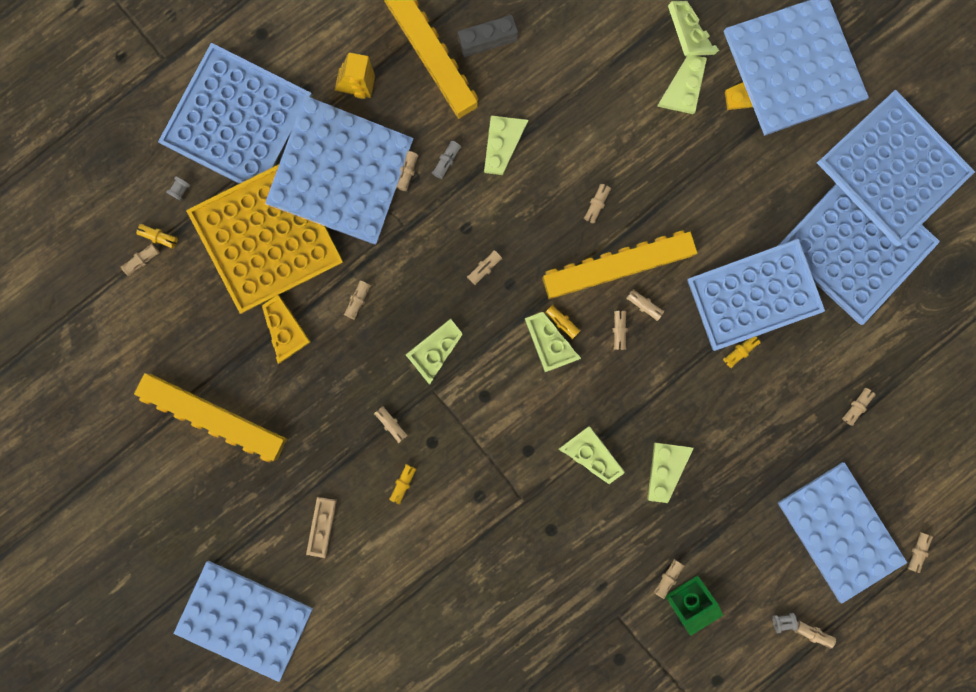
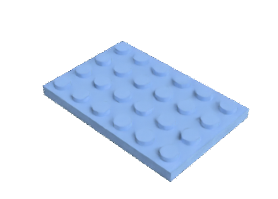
M799 239L687 279L713 351L825 312Z
M840 463L777 502L840 603H844L907 563L845 463Z
M207 561L173 634L280 682L313 608L211 561Z

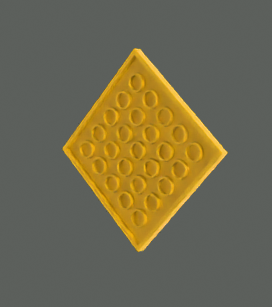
M279 164L186 210L240 314L344 263L325 226L265 204Z

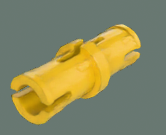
M144 224L138 226L139 229L145 232L137 230V235L148 238L155 244L160 243L174 249L176 244L169 242V240L178 242L177 237L165 234L160 229L155 230Z
M554 305L545 312L557 324L556 326L564 330L571 339L581 331L568 319L567 315L564 316Z
M757 337L749 338L741 345H737L735 350L723 359L725 363L728 362L727 366L732 368L743 357L749 356L748 353L760 344L759 340L756 341Z
M408 464L405 465L400 478L395 482L397 485L389 500L401 504L406 490L410 488V482L417 470L416 468L410 467Z

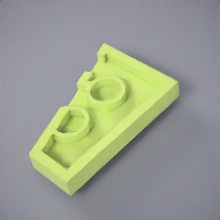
M672 1L668 5L685 56L715 55L719 51L716 45L712 46L710 43L708 32L703 31L699 26V19L688 1Z
M687 56L660 100L658 107L694 114L707 58Z
M491 116L484 173L504 174L521 135L527 126L528 120Z
M544 312L525 318L545 372L581 359Z
M449 319L406 353V356L429 384L462 336V332Z
M590 426L559 448L560 451L569 455L573 460L582 464L608 484L625 473Z
M654 443L648 491L649 501L669 502L694 448Z

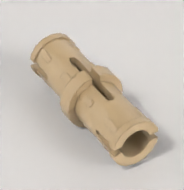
M407 151L404 165L400 168L401 175L396 186L399 190L407 191L411 176H414L415 171L413 170L418 155L414 152Z
M604 184L599 185L595 197L591 199V205L584 217L587 221L590 219L591 223L596 222L599 212L604 208V202L611 191V188L608 186L605 188Z
M151 243L140 253H135L131 260L121 266V269L126 275L130 276L141 266H146L147 262L160 252Z
M494 250L483 262L480 261L478 263L479 266L467 278L476 285L486 274L491 273V269L502 260V257Z
M359 281L356 291L350 297L351 301L344 313L345 316L353 320L356 319L361 305L365 303L364 299L371 285Z
M634 289L626 298L638 306L641 312H646L656 321L664 313L663 310L651 302V299H646Z
M614 311V350H619V342H621V350H626V333H628V328H626L627 311H621V319L620 311Z
M864 388L858 399L851 403L852 407L842 420L847 421V424L853 426L861 413H865L867 405L876 394L874 392L870 393L871 390Z
M384 406L374 413L385 426L384 429L388 430L398 443L408 436L397 424V419H393Z
M920 532L917 544L911 551L913 555L907 569L920 573L925 557L928 558L929 555L927 552L933 539L932 536Z
M674 559L667 572L663 573V578L654 590V593L665 599L670 588L677 583L676 579L685 566Z
M800 620L797 621L798 630L794 631L795 633L801 634L809 638V641L820 643L829 649L834 647L836 643L835 637L822 632L818 627H811Z

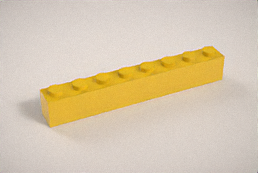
M384 0L457 118L460 119L478 108L477 101L479 99L475 91H470L467 86L469 83L464 74H459L457 70L459 67L456 61L450 59L447 55L449 51L446 45L439 42L437 39L439 35L434 27L430 28L427 15L424 11L420 12L418 9V1Z
M684 230L673 233V237L667 239L666 236L656 238L655 242L650 244L645 241L637 244V248L634 249L625 247L618 250L619 253L614 255L611 252L600 255L601 258L597 260L588 258L582 261L583 264L575 266V263L566 265L564 270L557 271V269L546 271V275L542 279L548 298L553 299L693 257L697 254L691 231L684 233Z
M144 373L134 395L140 397L139 400L146 404L153 403L157 405L156 409L165 413L170 411L174 413L173 417L182 421L186 419L195 428L202 429L203 427L209 430L208 434L214 437L222 436L226 438L225 442L231 445L243 446L242 450L250 454L255 452L261 455L260 458L266 462L278 460L287 441L286 438L152 374Z

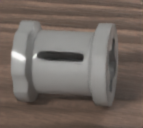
M175 176V182L166 193L182 201L184 192L191 185Z
M794 613L781 617L773 616V625L777 634L784 630H798L797 619Z

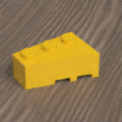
M348 53L344 63L339 68L334 91L353 94L360 99H365V97L371 98L375 74L369 57Z

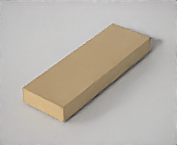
M317 497L306 555L326 558L337 500Z

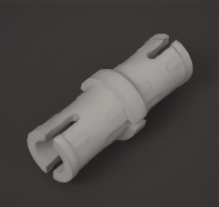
M450 141L444 154L440 155V161L434 171H432V174L437 178L443 179L449 166L453 165V160L459 149H461L458 143Z

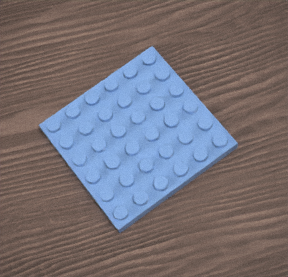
M809 0L728 27L723 31L764 136L860 103L869 98L830 0Z
M211 43L158 142L240 184L276 166L287 145L304 96L312 98L313 95L291 82Z
M894 90L817 162L896 246L901 245L975 173L897 90Z
M304 96L265 204L376 245L401 175L400 168L404 165L406 154L411 147L413 138Z
M835 184L778 246L799 239L815 284L856 322L863 325L940 241L923 225H920L901 245L896 246L856 203Z

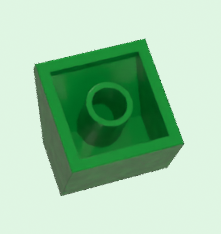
M698 575L666 595V599L690 636L723 616L718 603Z

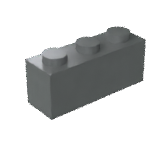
M512 15L458 31V41L464 57L515 42L518 37V31Z

